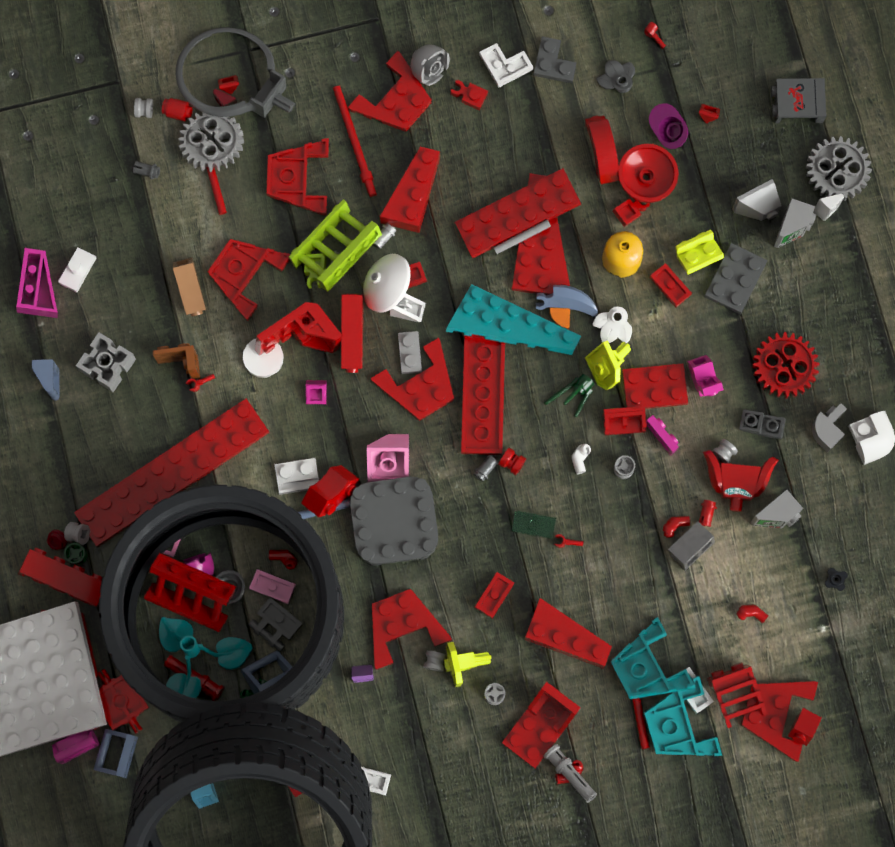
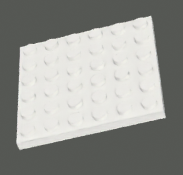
M71 602L0 625V757L107 725L78 602Z

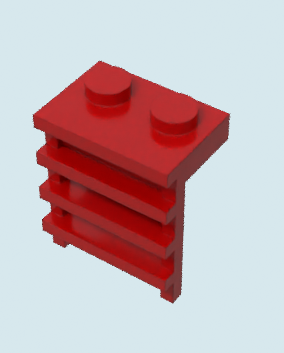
M742 662L730 666L731 670L724 672L721 669L712 672V676L707 678L709 686L714 689L727 728L732 727L729 719L759 708L762 715L767 714L761 692L758 689L756 678L752 672V667L747 664L743 665ZM752 684L753 692L723 702L721 695ZM756 696L757 704L727 714L725 707Z

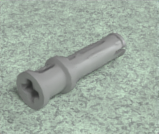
M558 744L552 746L544 754V758L549 759L556 767L555 771L559 774L562 773L587 803L593 800L597 793L571 765L572 760L566 758L559 750L560 746Z

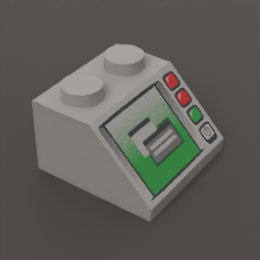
M791 199L774 247L779 248L803 237L806 230L810 231L816 218V214L813 213L815 206Z
M786 490L759 512L750 523L752 526L783 528L786 525L791 527L801 517L800 512L804 508Z

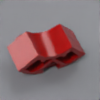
M342 465L330 467L320 481L309 487L301 504L317 517L331 515L348 496L353 494L359 478Z

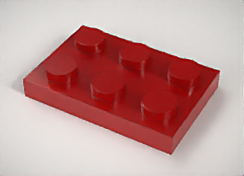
M683 363L622 370L626 408L645 406V409L688 405Z

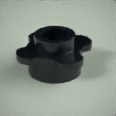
M830 568L827 571L828 577L825 581V586L837 589L838 591L844 590V582L848 574L845 571L839 572L834 568Z

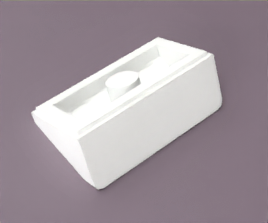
M838 194L819 199L814 212L823 221H826L838 209L844 195Z

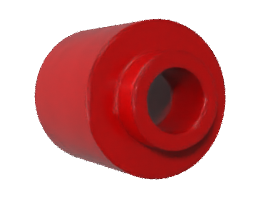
M175 98L164 100L162 114L166 115V117L186 121L192 116L193 107L190 106L189 102Z

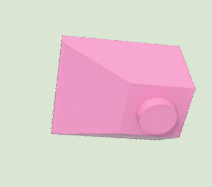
M388 434L367 445L368 482L409 477V434Z

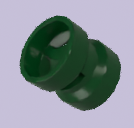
M71 543L65 548L64 557L70 564L81 566L87 561L88 553L80 544Z

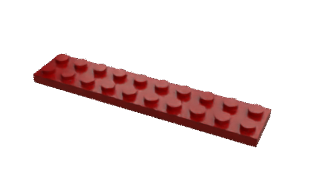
M246 398L75 511L74 514L81 524L89 526V536L96 547H99L128 528L146 510H151L153 505L185 490L270 432Z

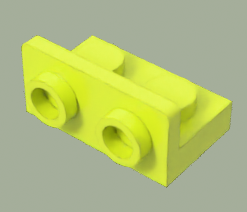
M712 230L702 232L692 239L682 241L675 247L677 259L687 275L724 258L723 252L714 240Z

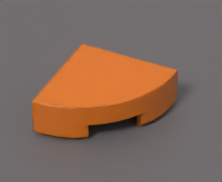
M550 308V316L557 325L569 330L570 309Z

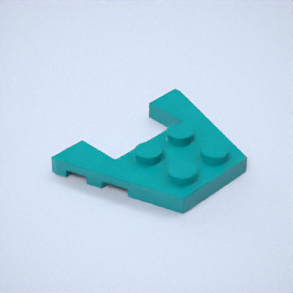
M658 617L652 621V624L646 630L644 629L639 633V637L631 644L629 643L611 661L630 699L695 688L686 669L669 678H665L648 645L667 636Z
M697 675L692 678L695 685L694 689L672 692L643 712L656 754L722 756L716 736L695 742L684 700L704 695L700 676Z

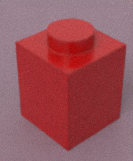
M802 708L791 727L788 737L798 744L807 746L814 737L822 717Z

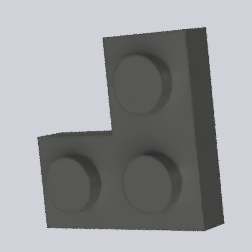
M542 36L534 76L572 84L577 62L558 59L561 40Z

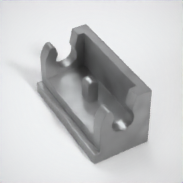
M697 521L668 551L671 553V557L686 571L715 543L714 536Z

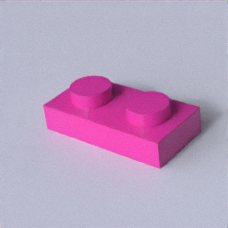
M654 415L646 420L647 427L671 456L679 448L677 445L678 440L673 434L669 435L664 429L666 426L660 418L656 419Z

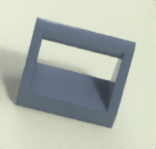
M53 359L32 360V369L52 400L57 401L60 397L58 366Z
M276 650L241 669V672L253 693L256 694L275 684L287 674L292 666ZM276 660L284 673L260 685L252 673Z
M105 729L94 770L127 779L138 737ZM112 735L126 739L117 771L103 768Z

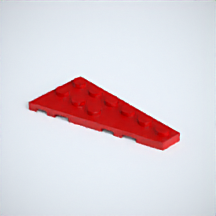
M530 173L528 185L546 176ZM557 217L549 220L551 227L519 243L512 285L513 291L550 295L553 293V285L570 286Z

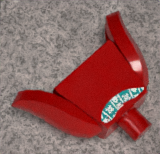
M711 450L703 452L713 489L716 493L721 494L723 499H731L730 511L742 512L743 501H751L764 492L771 473L779 461L771 457L766 460L762 467L728 463L719 464L718 459Z

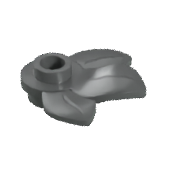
M608 60L605 64L606 74L597 77V83L604 89H615L619 93L628 92L633 85L634 65L631 62L621 65L616 60Z

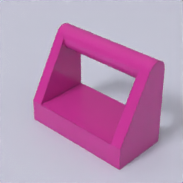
M93 729L68 736L53 744V755L57 763L64 764L96 748L100 743Z

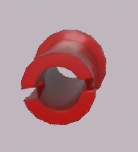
M704 500L701 503L702 510L699 523L703 526L711 527L714 509H717L716 502Z

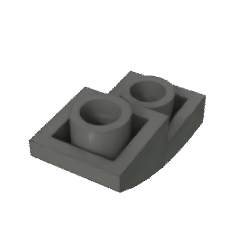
M743 410L739 429L752 434L782 439L786 419L765 415L763 412Z

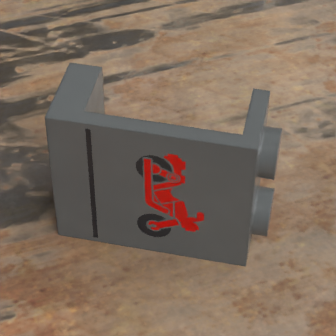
M825 78L776 79L774 86H771V98H774L775 105H772V117H775V123H780L781 118H815V123L824 122L826 118Z

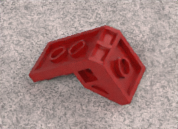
M305 302L258 334L254 350L259 356L264 352L267 354L275 348L277 343L287 341L292 336L291 334H293L301 346L334 353L339 349L343 335L318 304Z
M546 682L525 713L502 741V744L535 769L544 758V754L554 745L581 707Z

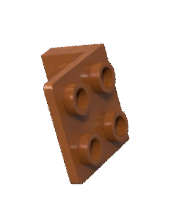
M188 343L179 344L176 348L161 346L157 350L152 351L158 364L183 361L184 369H186V373L190 374L192 379L201 378L198 354L193 345L190 346Z

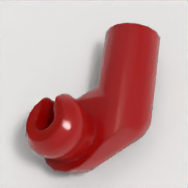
M671 517L663 526L664 536L672 538L678 527L690 526V517Z
M269 550V560H280L288 570L296 567L297 559L289 550Z
M754 604L742 605L736 613L737 617L741 620L754 616L762 624L769 616Z

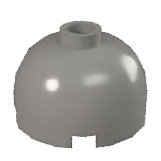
M424 45L412 55L410 65L412 74L421 83L427 86L433 85L443 77L440 74L443 69H448L450 57L444 49L437 45Z

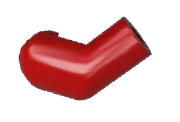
M574 760L571 765L581 775L583 764L579 760ZM562 773L555 774L557 784L570 783Z

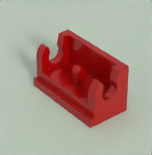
M645 406L604 409L605 435L645 433L647 427Z

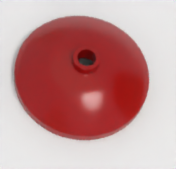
M641 144L628 150L622 157L619 164L618 179L621 187L630 197L640 202L653 203L663 200L671 194L677 184L679 172L674 157L666 149L654 144ZM648 175L650 179L645 180L643 176Z

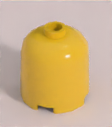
M623 231L612 235L606 242L602 255L603 266L607 272H611L620 278L629 277L636 273L641 266L643 257L642 242L631 232Z

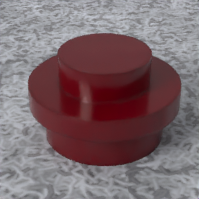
M54 529L48 534L47 543L52 549H62L67 545L62 531Z

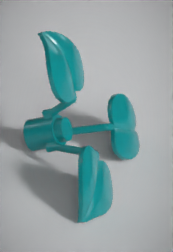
M166 617L161 618L159 638L163 648L173 653L182 649L187 665V676L183 673L174 674L169 678L166 686L185 696L196 699L201 691L200 679L191 677L190 658L196 657L200 650L213 657H218L219 665L228 670L237 669L243 665L252 651V645L248 641L228 637L217 643L216 650L218 653H214L204 647L203 644L197 643L193 637V628L187 621Z

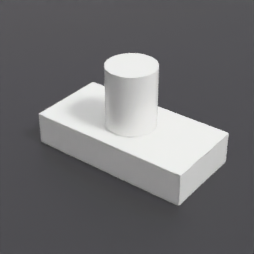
M77 247L58 283L77 293L94 264L96 256Z

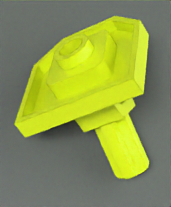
M604 341L585 357L597 385L601 388L608 390L620 382V365L631 351L628 343L622 342L612 351L609 342Z
M449 642L446 645L447 659L444 660L446 672H450L453 677L455 687H460L463 683L461 671L491 663V655L488 652L478 654L472 652L457 655L454 642Z

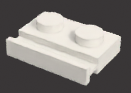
M315 458L275 464L279 495L306 491L310 486L319 481Z

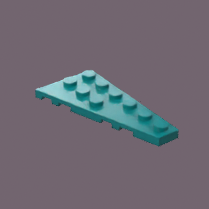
M472 284L446 329V332L450 333L458 331L463 332L466 336H472V334L480 335L485 339L515 345L516 343L527 344V347L535 348V346L545 347L548 351L569 355L573 354L581 338L580 335Z

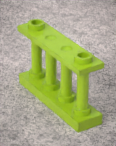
M344 199L333 207L332 212L289 256L295 268L303 263L319 275L317 279L321 287L327 292L382 235L379 226L375 222L371 221L365 226L351 216L348 204ZM342 220L360 232L354 240L349 239L335 228ZM328 234L346 246V249L341 254H336L322 243ZM316 248L333 262L327 269H323L305 254H311Z

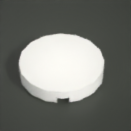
M253 339L246 345L243 351L244 365L256 377H270L277 373L283 364L284 355L281 346L277 343L271 352L267 354L264 352L259 356L254 350L256 339Z

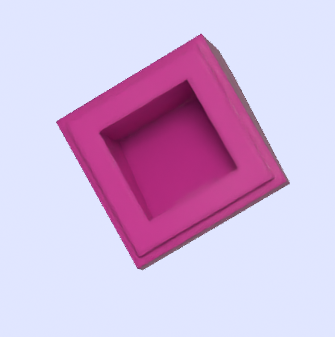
M307 380L306 404H326L327 381Z

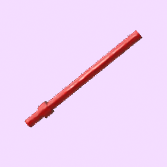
M335 86L333 91L361 171L362 183H365L369 197H373L377 193L373 184L372 172L368 170L341 87Z

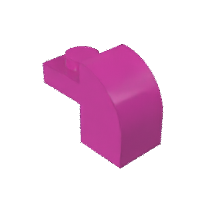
M707 355L687 361L693 383L700 397L714 396L719 391L724 390L722 382L716 377L713 363Z

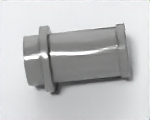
M388 223L382 226V235L374 242V245L379 249H382L384 244L392 236H395L396 230Z

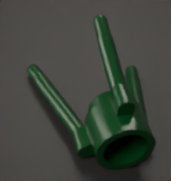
M582 374L579 378L576 377L571 383L551 396L544 404L548 405L573 387L574 391L563 402V405H567L577 393L581 396L585 394L574 414V417H578L588 397L593 393L591 388L595 384L587 375Z

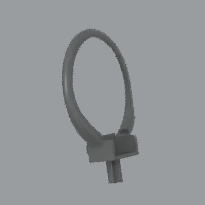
M221 27L205 31L188 42L178 57L176 64L178 88L186 101L203 113L218 117H231L253 111L265 118L274 105L288 113L293 110L295 103L282 96L286 89V78L275 71L274 58L270 49L262 40L245 30ZM221 32L237 33L248 37L263 51L267 60V70L270 73V77L255 98L251 97L247 104L245 101L224 107L206 105L197 100L188 91L183 80L184 61L190 50L197 43L212 36L211 34Z

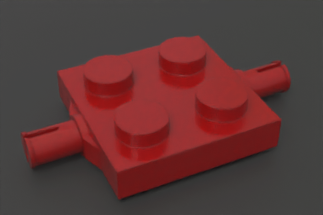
M105 669L101 670L102 673L98 672L97 674L104 684L99 689L108 724L113 731L122 725L130 724L135 734L143 728L136 718L150 707L144 698L131 688L122 675L111 679Z

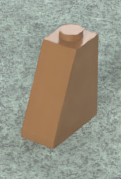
M193 258L173 262V271L186 315L197 316L203 314L206 306Z

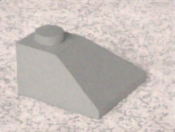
M773 179L737 197L732 208L733 212L760 221L776 217L782 205Z

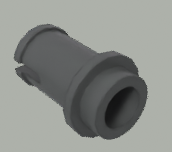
M139 161L135 162L134 165L139 168L133 167L134 174L148 176L152 180L159 177L160 167H157V164L150 165Z
M488 455L479 468L474 469L475 473L473 475L482 482L487 480L488 475L498 464V461L491 455Z

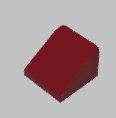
M217 89L213 90L214 98L220 107L237 104L235 97Z

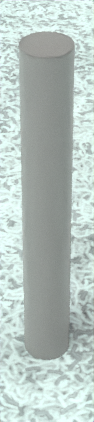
M548 219L495 246V252L499 254L551 227Z

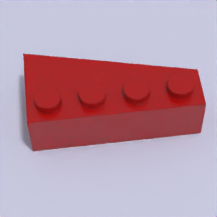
M420 146L381 213V224L386 225L388 223L393 227L420 233L440 160V151Z
M35 548L34 551L30 549L27 552L18 572L19 575L23 577L25 575L29 576L30 579L37 583L47 584L58 592L67 593L70 597L97 607L99 597L101 596L100 588L103 577L94 573L92 576L84 573L85 569L76 565L69 567L65 565L66 561L54 556L51 559L45 556L47 552Z
M539 599L525 640L604 669L612 646L543 599Z

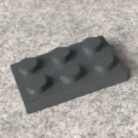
M731 243L704 297L741 315L768 260Z

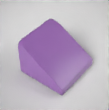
M372 665L352 667V681L354 683L374 680Z

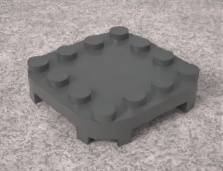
M403 477L367 482L354 489L350 506L356 549L363 561L372 566H379L381 564L423 560L435 551L438 545V529L433 494L426 480L418 477Z

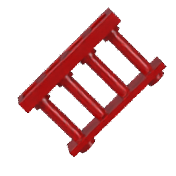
M159 553L150 568V573L158 576L156 584L152 583L144 599L220 632L228 619V615L221 613L222 605L227 606L235 592L236 586ZM165 580L177 584L175 592L164 587ZM184 588L196 592L194 600L183 596ZM204 596L215 601L213 609L202 604Z

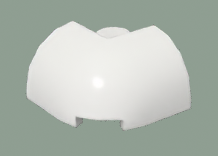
M885 411L872 414L848 426L856 442L855 447L863 465L886 456L894 447V430Z

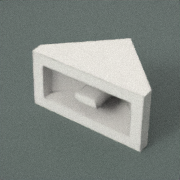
M405 293L402 300L390 310V316L421 322L426 303Z

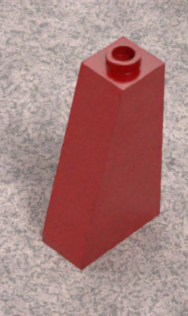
M342 294L341 334L343 336L341 340V369H346L348 373H357L358 369L363 368V294Z

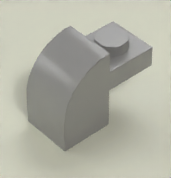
M842 404L837 408L833 405L825 413L828 417L820 412L813 422V437L827 453L845 435L833 424L847 409Z

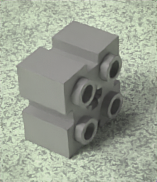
M99 332L90 344L92 352L90 354L84 353L76 367L81 373L92 380L97 376L96 380L100 385L114 392L122 381L120 373L122 370L128 372L136 358L133 353L120 345L115 349L114 342ZM103 361L110 362L108 365H103Z

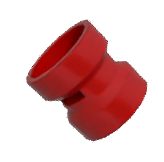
M509 447L498 465L503 468L507 467L516 476L527 458L522 455L518 456Z

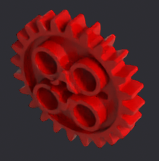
M784 332L782 338H780L779 334L776 333L774 340L770 336L767 338L768 344L764 341L761 342L760 345L763 349H756V353L759 355H754L753 360L757 361V363H754L752 368L758 370L753 375L760 376L757 383H764L763 390L769 387L770 395L776 391L777 398H779L781 393H784L785 399L789 397L790 393L795 398L797 391L804 394V387L810 389L811 384L809 382L814 383L816 381L812 375H818L819 373L818 370L814 369L820 365V363L814 362L818 355L811 354L815 348L811 347L808 349L809 341L802 343V336L795 339V334L792 333L789 338L787 333ZM784 348H791L794 355H786ZM767 358L775 359L777 364L775 366L769 365ZM783 363H784V364L789 363L790 366H789V367H782V364H783ZM795 365L803 366L805 372H797ZM778 375H784L787 378V382L781 383L778 380Z

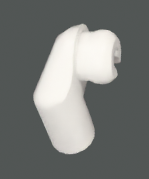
M588 444L579 445L572 454L576 474L586 472L583 461L591 452Z

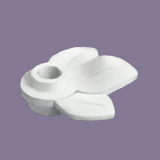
M613 307L609 312L600 313L594 319L593 326L601 328L600 337L602 342L608 341L611 343L618 337L622 342L628 343L631 338L632 327L627 322L628 314L624 308ZM620 313L622 316L621 320L616 321L614 314Z

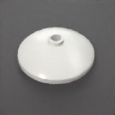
M388 254L372 265L363 285V297L368 308L379 313L387 312L402 300L410 282V267L407 260L398 254Z

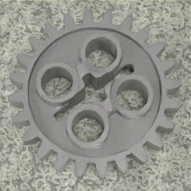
M195 113V120L189 117L190 124H183L185 130H180L182 137L178 138L181 144L179 145L180 151H183L182 155L183 158H187V163L193 162L195 169L200 165L201 171L208 167L210 172H212L213 167L220 171L221 165L228 168V161L234 164L233 157H240L238 151H243L241 144H244L243 131L240 130V124L236 123L235 118L229 119L230 117H218L203 113V116ZM210 126H216L215 129H208ZM195 139H201L200 142H193ZM223 139H230L228 142H221ZM211 151L215 152L213 155H207Z
M840 136L838 141L831 137L830 143L824 139L822 142L823 146L818 143L816 145L817 150H811L810 154L812 156L807 158V161L810 163L805 167L810 171L807 172L806 176L812 177L809 184H816L813 190L820 189V196L824 193H827V197L843 194V200L846 201L847 195L854 198L855 192L860 194L861 188L865 189L867 186L866 182L871 178L867 175L872 171L871 168H868L871 161H865L869 154H862L864 147L856 148L857 141L852 145L850 144V138L843 142L842 136ZM835 153H842L844 158L836 157ZM848 158H852L851 161L844 165L842 170L836 171L830 179H825V177L833 173L835 168H839ZM820 165H827L829 170H822L820 168ZM848 167L856 168L857 173L850 172ZM839 179L843 185H836L833 180Z

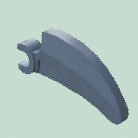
M553 285L552 294L537 293L536 299L544 301L543 303H536V309L538 310L548 307L568 308L591 316L598 314V309L593 300L587 294L574 287Z

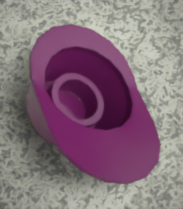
M667 103L659 104L651 110L649 124L661 144L669 149L681 147L688 137V128L679 112Z

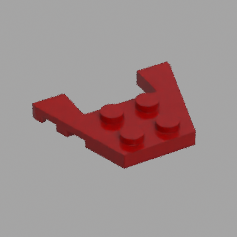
M397 50L386 63V66L401 78L376 106L359 94L349 105L348 110L407 132L432 103V100L419 80L412 74L411 68L401 53Z
M329 138L321 139V141L316 143L304 144V146L299 148H291L268 155L267 196L327 216V196L306 195L307 158H329Z
M230 239L208 270V274L244 319L249 321L258 304L243 296L242 292L264 261L282 272L290 261V254Z
M439 338L423 347L433 366L403 384L397 386L387 369L371 378L373 384L381 388L384 393L393 398L419 421L454 400Z
M411 589L372 604L374 664L376 670L393 664L386 645L387 642L425 627L429 632L434 647L452 641L451 636Z
M818 682L757 684L767 714L762 715L760 708L743 715L741 726L790 757L793 761L799 762L803 744L783 738L782 733L791 697L796 696L813 701ZM751 685L750 692H753L754 689ZM756 696L747 700L746 707L758 703Z

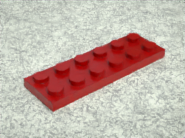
M564 168L456 221L455 224L471 257L475 258L547 219L549 221L580 206L581 202Z
M474 334L472 336H464L461 454L502 455L505 343L488 340L483 336Z

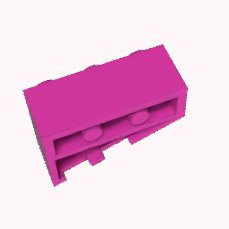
M25 248L16 306L17 313L58 318L46 252Z

